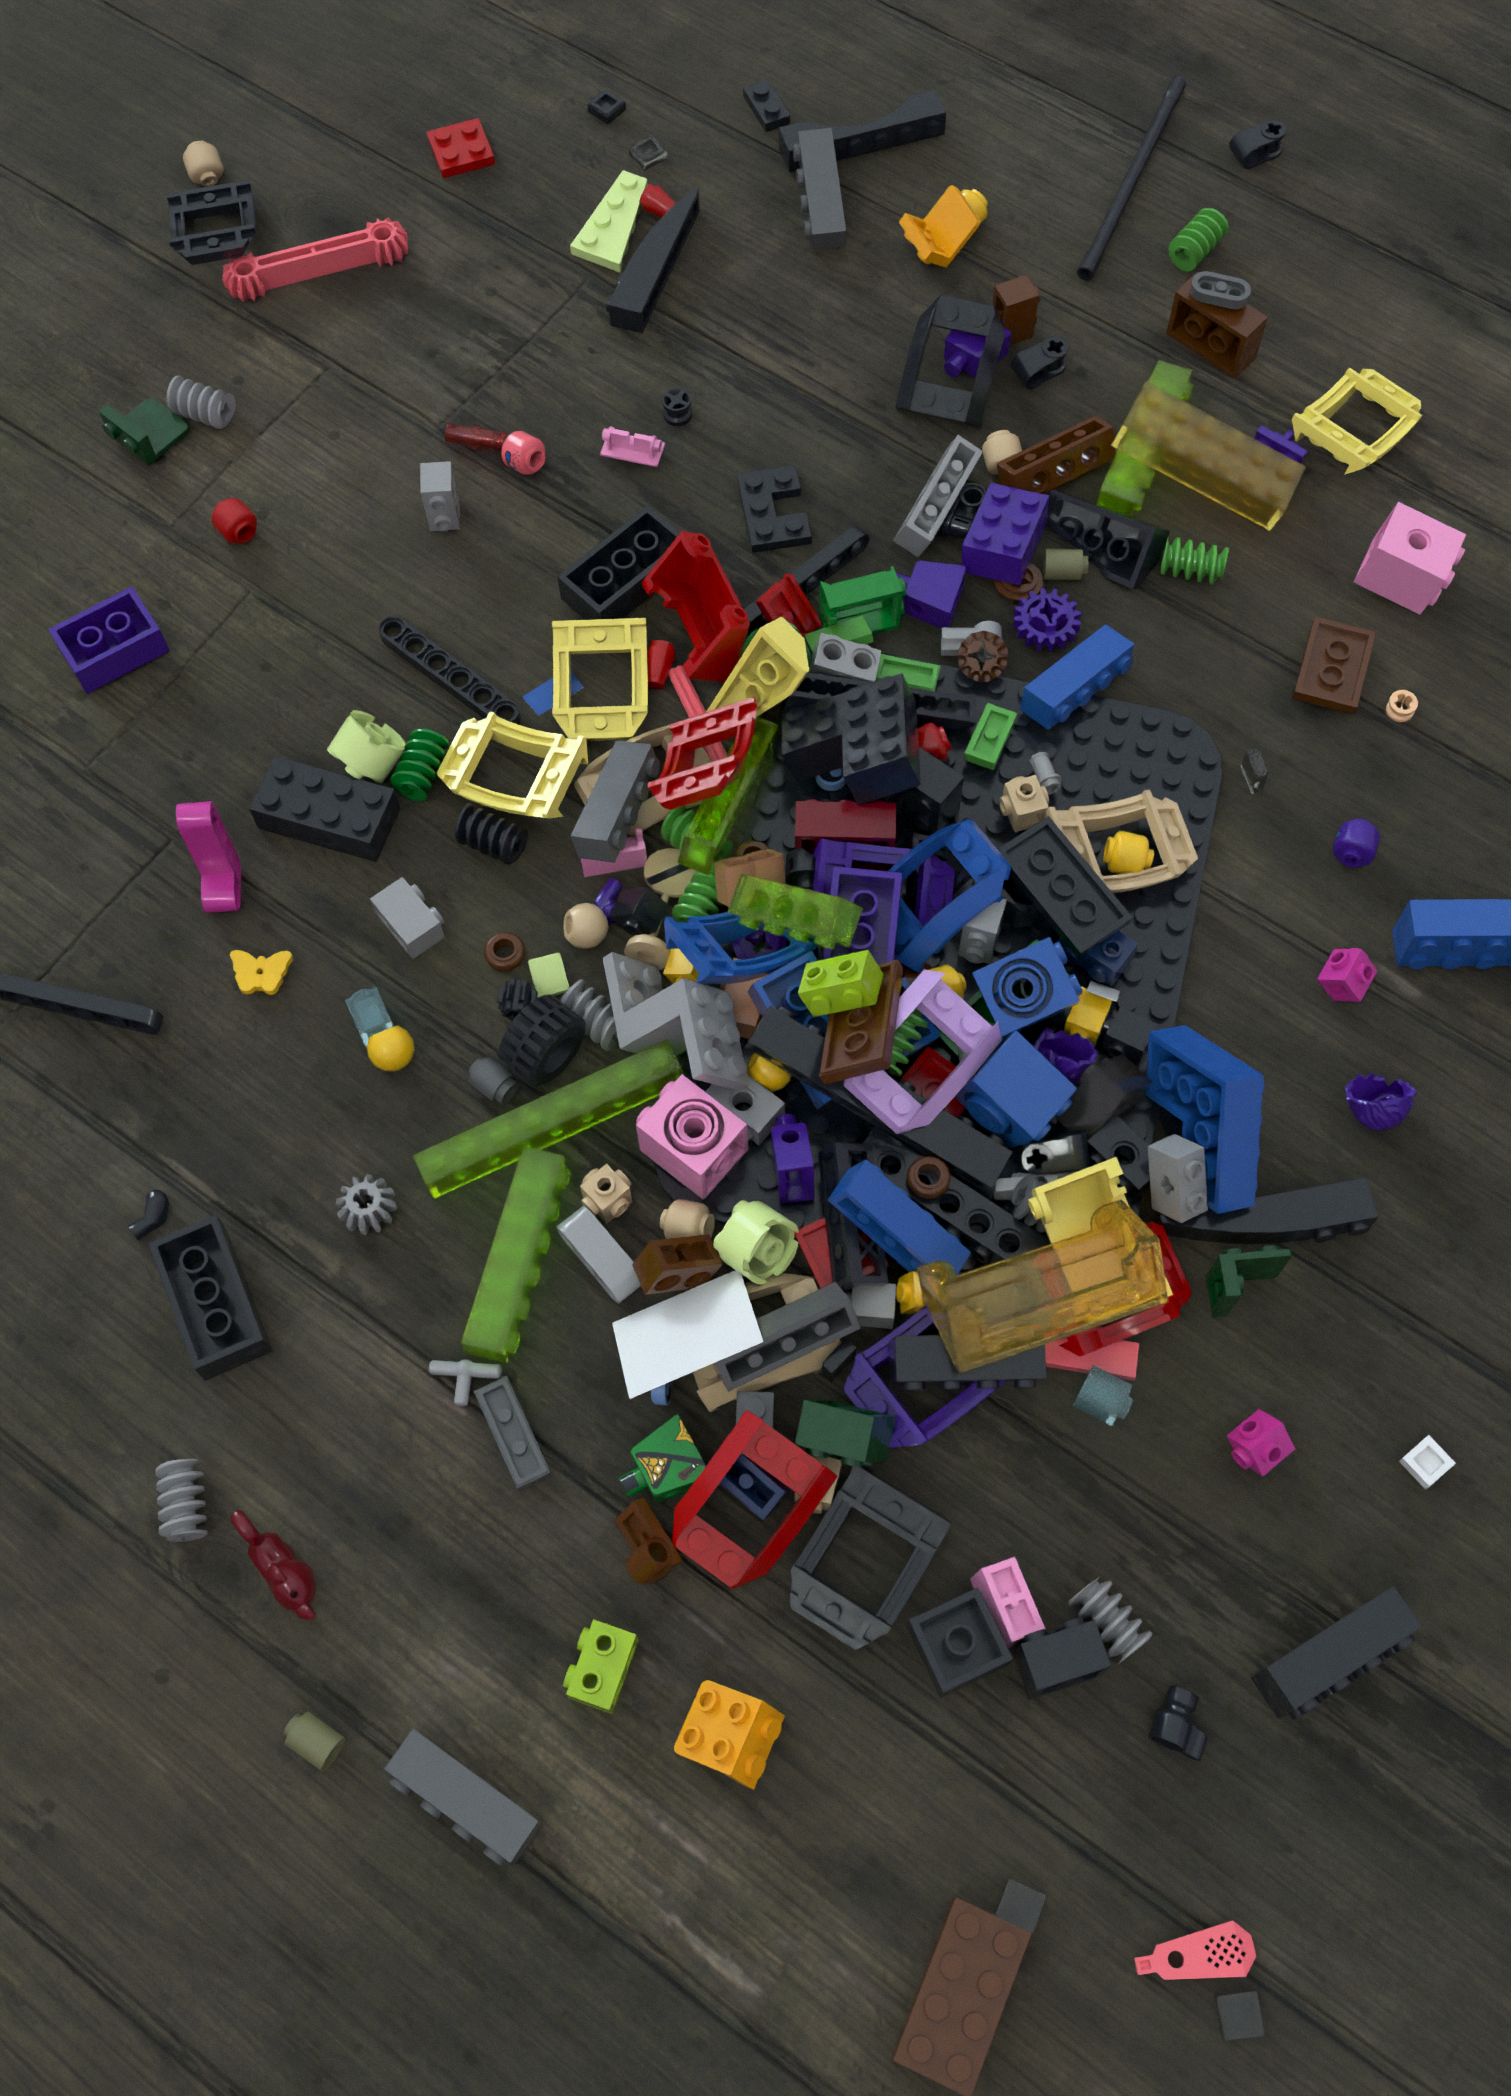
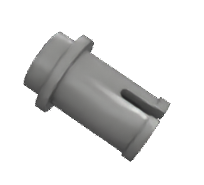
M1047 752L1034 754L1029 759V763L1040 786H1045L1048 795L1057 792L1061 788L1060 783L1062 780L1061 776L1055 773L1049 754Z

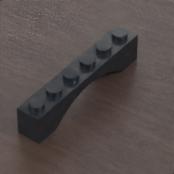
M936 89L910 95L893 112L865 124L833 127L803 121L779 127V151L790 173L800 169L799 161L794 162L793 144L797 143L798 131L832 128L836 161L944 135L946 110Z

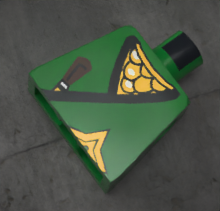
M677 1414L631 1449L630 1453L637 1468L620 1476L618 1479L628 1498L648 1487L654 1501L658 1503L685 1494L706 1465Z

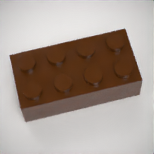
M957 1897L953 1898L891 2059L964 2096H972L1029 1942L1031 1932Z

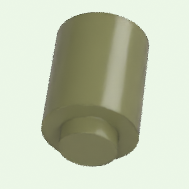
M1045 548L1043 555V580L1080 581L1082 574L1088 573V556H1083L1082 549Z
M307 1711L302 1716L296 1714L284 1730V1734L287 1736L285 1745L321 1772H324L332 1765L346 1743L344 1736L310 1711Z

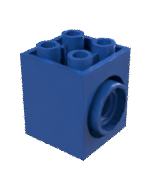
M1050 937L973 972L975 981L995 1023H999L1002 1037L1015 1030L1019 1032L1078 1005L1080 1001L1078 996L1082 994V989L1075 974L1073 973L1068 976L1063 965L1068 960L1060 942L1053 944ZM1019 982L1029 983L1033 989L1032 994L1025 999L1017 998L1012 992L1015 984Z
M1015 1030L1002 1037L1000 1044L956 1094L955 1098L967 1109L977 1123L993 1135L1004 1140L1005 1146L1011 1149L1018 1145L1024 1147L1033 1139L1037 1142L1043 1138L1051 1128L1048 1122L1055 1114L1060 1116L1072 1104L1070 1096L1077 1088Z

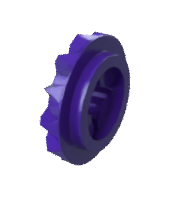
M770 923L750 935L733 941V950L737 959L741 960L768 955L786 948V938L775 927L774 923ZM765 936V947L767 950L761 949L760 952L754 954V945L752 943L758 944Z

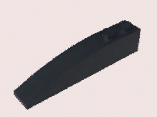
M693 188L655 224L640 243L624 273L619 274L616 290L613 295H609L606 303V311L609 312L611 326L643 334L700 212L699 189Z
M807 673L797 690L782 701L781 719L783 713L793 708L803 707L818 702L822 698L833 697L847 692L854 687H862L874 682ZM910 688L916 701L918 728L928 723H934L938 728L942 726L943 729L974 727L976 725L975 697Z
M1365 1177L1256 1197L1255 1206L1217 1214L1208 1207V1211L1183 1223L1166 1215H1160L1157 1224L1164 1227L1168 1236L1229 1244H1272L1314 1239L1315 1242L1320 1243L1335 1238L1337 1234L1348 1232L1349 1236H1358L1367 1233L1379 1216Z

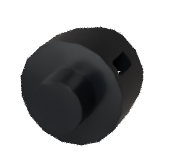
M798 848L786 855L785 882L791 888L796 889L797 895L808 898L812 897L816 857H812L813 854L805 849Z

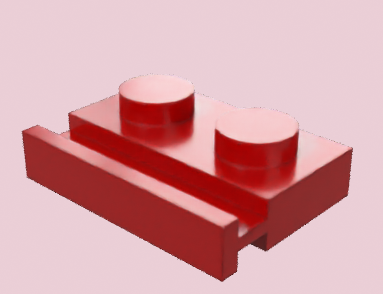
M785 574L782 576L783 579L771 586L755 603L768 623L783 617L787 622L793 624L805 639V634L813 632L823 624L793 574Z

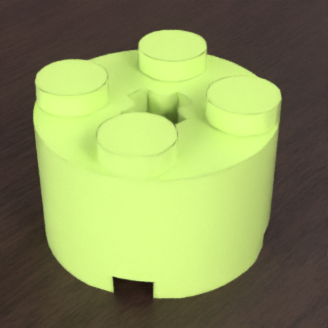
M353 710L335 735L327 751L347 765L345 770L351 776L357 779H362L363 776H366L375 782L383 783L405 749V741L387 724L380 727L373 723L376 717L362 711Z
M742 1200L734 1206L732 1216L725 1224L723 1230L715 1237L713 1245L719 1252L723 1262L755 1284L761 1285L768 1283L765 1278L772 1274L778 1277L789 1266L798 1248L799 1242L794 1240L795 1232L799 1233L794 1222L765 1203Z

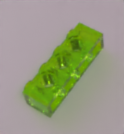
M741 874L728 913L739 917V924L758 930L759 925H763V930L771 934L783 936L784 931L789 932L788 937L808 943L809 938L815 939L814 944L834 950L835 944L850 947L863 908L841 897Z

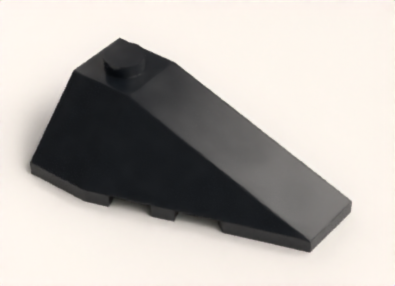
M1055 489L1051 490L1047 524L1064 540L1069 541L1077 549H1082L1083 556H1088V560L1098 567L1107 579L1136 589L1159 562L1170 531Z

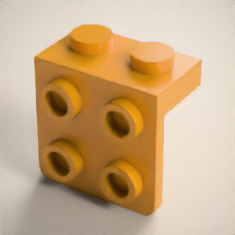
M951 185L924 219L905 213L899 223L905 231V238L914 244L918 250V257L924 263H933L947 268L980 225V219L960 190Z
M705 1680L700 1685L675 1742L674 1751L684 1758L721 1772L741 1785L754 1790L758 1779L765 1770L766 1760L773 1743L780 1734L781 1724L785 1715L763 1700L710 1680Z

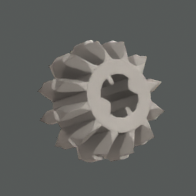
M367 1174L364 1181L360 1183L357 1177H353L352 1183L354 1186L351 1188L341 1186V1192L344 1196L336 1198V1205L341 1209L337 1215L341 1221H347L346 1226L350 1231H354L359 1227L361 1234L366 1236L369 1227L373 1226L374 1230L380 1233L381 1226L379 1223L381 1221L391 1223L392 1218L389 1212L396 1211L397 1209L395 1201H392L395 1193L392 1188H386L387 1184L382 1178L374 1182L372 1175ZM366 1201H372V1204H371V1205H370L369 1203H367V1205H368L367 1208H363V1209H362V1208L360 1207L361 1205L366 1206V1204H365Z

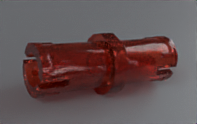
M447 422L445 429V442L471 445V449L484 447L502 451L503 443L507 438V433L504 431L482 429L480 425L475 424L473 427Z

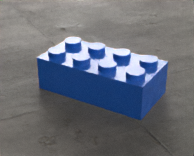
M1511 899L1409 900L1392 930L1397 966H1408L1411 969H1422L1427 966H1442L1445 969H1455L1460 966H1476L1479 969H1487L1494 966L1511 967Z

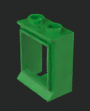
M891 566L890 571L887 572L882 571L833 583L832 585L820 581L819 619L823 624L822 627L826 628L863 615L872 635L900 628L901 615L905 613L902 596H906L904 580L902 577H897L894 566ZM881 600L880 602H876V603H872V604H868V605H864V606H860V607H856V608H852V609H848V610L836 612V611H838V610H842V609H846V608H850V607H854V606H858V605H862V604H866V603H870V602H875V601Z

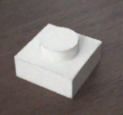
M1429 1435L1399 1460L1425 1490L1455 1464Z

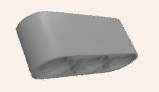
M583 1205L556 1226L558 1233L616 1303L619 1304L641 1287L632 1266L634 1262L586 1206Z

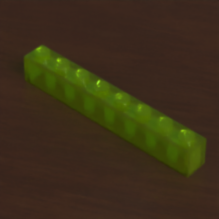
M665 1040L413 1155L425 1185L433 1198H437L659 1096L667 1083L670 1081L675 1082L683 1074L682 1068L668 1040Z

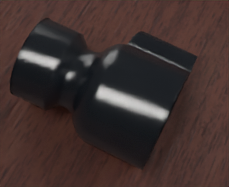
M1169 1686L1165 1698L1167 1707L1156 1713L1148 1738L1165 1748L1180 1752L1195 1761H1200L1207 1742V1736L1189 1720L1190 1713L1195 1712L1199 1697L1181 1687Z

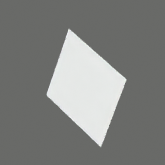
M736 1270L612 1323L629 1399L763 1342L742 1274Z

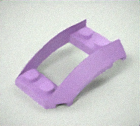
M924 969L899 997L895 1031L912 1011L917 1008L967 1054L927 1101L921 1105L883 1070L845 1079L844 1087L896 1134L908 1132L922 1126L927 1127L971 1079L1002 1041L999 1023L996 1022L991 1026L941 980L945 973Z

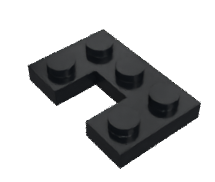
M795 465L737 473V484L752 553L812 543L806 512L776 517L773 500L801 496V487Z

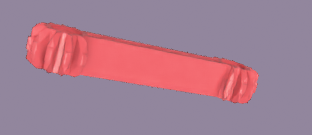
M389 217L384 221H380L377 218L375 223L367 222V227L364 230L257 257L250 252L247 256H241L236 259L230 258L229 264L223 265L222 280L233 299L240 298L242 302H245L248 298H251L255 302L257 296L265 297V290L375 262L380 267L385 263H389L392 266L394 261L402 262L403 255L408 254V235L399 221L392 222Z

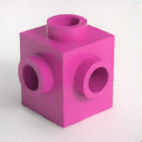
M1334 949L1317 980L1333 1001L1361 1002L1378 970L1362 949Z
M1260 1409L1227 1435L1233 1448L1231 1454L1236 1463L1243 1469L1247 1470L1250 1468L1261 1476L1267 1474L1295 1450L1283 1422Z

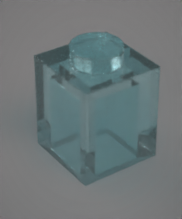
M376 987L359 990L352 997L345 999L365 1047L370 1036L394 1027Z
M1093 1365L1073 1406L1113 1426L1118 1416L1125 1419L1134 1402V1399L1128 1397L1133 1385Z

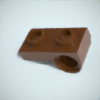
M644 1497L633 1501L615 1519L616 1524L633 1550V1553L627 1558L626 1568L635 1581L641 1584L656 1583L663 1580L683 1561Z

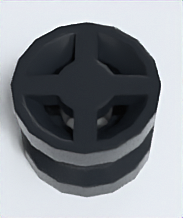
M672 388L663 394L662 406L665 422L672 426H683L690 422L692 408L689 392L682 388Z

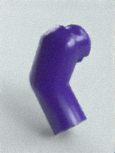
M609 878L594 901V905L599 907L606 915L608 924L615 923L609 916L616 904L614 899L623 888L622 884L614 878Z

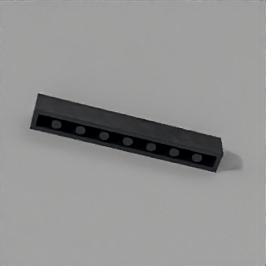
M770 1006L745 1048L924 1156L939 1158L945 1162L951 1172L979 1189L986 1191L993 1188L1012 1154L1011 1150L1004 1147L1006 1144L1004 1140L991 1133H987V1135L982 1134L974 1129L976 1127L974 1122L961 1115L954 1117L944 1111L946 1107L927 1127L922 1126L908 1132L896 1134L844 1087L845 1080L824 1085L819 1077L825 1043L824 1037L826 1036L822 1030L810 1024L806 1027L794 1020L796 1016L783 1007L777 1006L775 1009ZM897 1079L896 1082L921 1105L927 1101V1099L914 1093L916 1088L902 1079Z

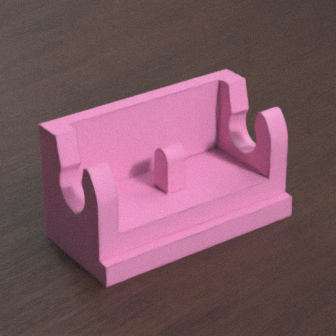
M642 828L635 829L636 836L627 837L625 848L620 850L615 863L581 858L584 877L644 867L647 855Z
M1015 1557L984 1567L970 1578L973 1588H979L1007 1648L1024 1640L1023 1636L1045 1629Z

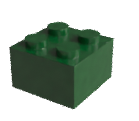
M828 1399L804 1400L795 1445L807 1447L806 1453L819 1458L842 1456L841 1463L855 1467H863V1465L874 1466L875 1461L887 1460L896 1416Z

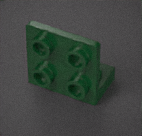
M1270 1245L1261 1247L1255 1252H1243V1249L1233 1248L1219 1254L1205 1277L1212 1318L1226 1317L1241 1294L1244 1293V1280L1278 1277L1292 1257L1291 1249L1279 1250V1246Z

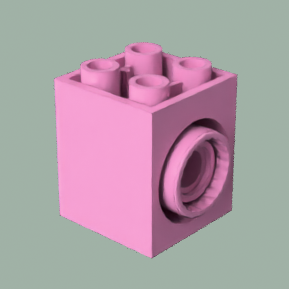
M1398 502L1374 536L1354 583L1415 613L1421 614L1428 604L1433 606L1442 591L1441 587L1447 589L1455 575V572L1451 570L1452 566H1456L1465 552V549L1461 546L1466 534Z
M682 1074L675 1082L670 1081L667 1083L659 1095L660 1099L652 1107L647 1106L637 1117L638 1141L640 1151L704 1200L748 1151L747 1124Z

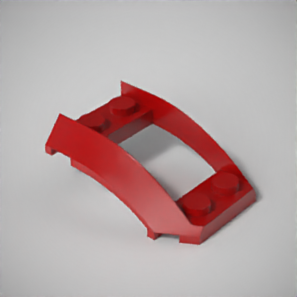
M755 697L670 724L673 736L672 742L668 743L662 773L657 780L648 782L649 790L663 808L672 810L720 795L724 788L732 784L739 777L746 764L754 736L757 709ZM736 737L729 757L693 768L695 749Z
M1137 1216L1134 1217L1151 1261H1156L1158 1266L1152 1272H1157L1160 1279L1167 1278L1173 1295L1157 1301L1159 1305L1103 1328L1100 1324L1087 1327L1084 1322L1077 1323L1070 1308V1302L1074 1301L1054 1250L1050 1249L1036 1254L1030 1277L1040 1275L1068 1341L1059 1345L1060 1347L1081 1357L1180 1317L1179 1310L1183 1304L1188 1302L1192 1291L1162 1225L1154 1222L1146 1224L1139 1221Z
M745 1410L731 1433L728 1434L701 1474L675 1506L672 1544L730 1588H737L768 1573L802 1529L838 1476L774 1430L762 1419ZM741 1453L800 1496L756 1557L750 1555L696 1515Z

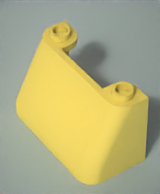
M1117 1157L1034 1188L1032 1190L1033 1198L1028 1199V1204L1036 1220L1041 1218L1074 1299V1301L1070 1302L1073 1316L1077 1323L1084 1322L1087 1327L1098 1325L1173 1295L1167 1278L1160 1279L1157 1272H1152L1158 1266L1156 1261H1151L1125 1198L1126 1188L1125 1186L1117 1187L1120 1184L1118 1176L1123 1174Z

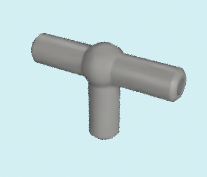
M467 1359L459 1362L432 1360L429 1364V1372L431 1375L457 1376L454 1404L457 1406H467L471 1378L499 1379L502 1367L500 1364L473 1363Z

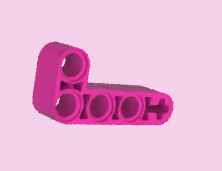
M214 802L177 804L176 821L178 830L201 874V901L204 912L215 913L240 910V859Z

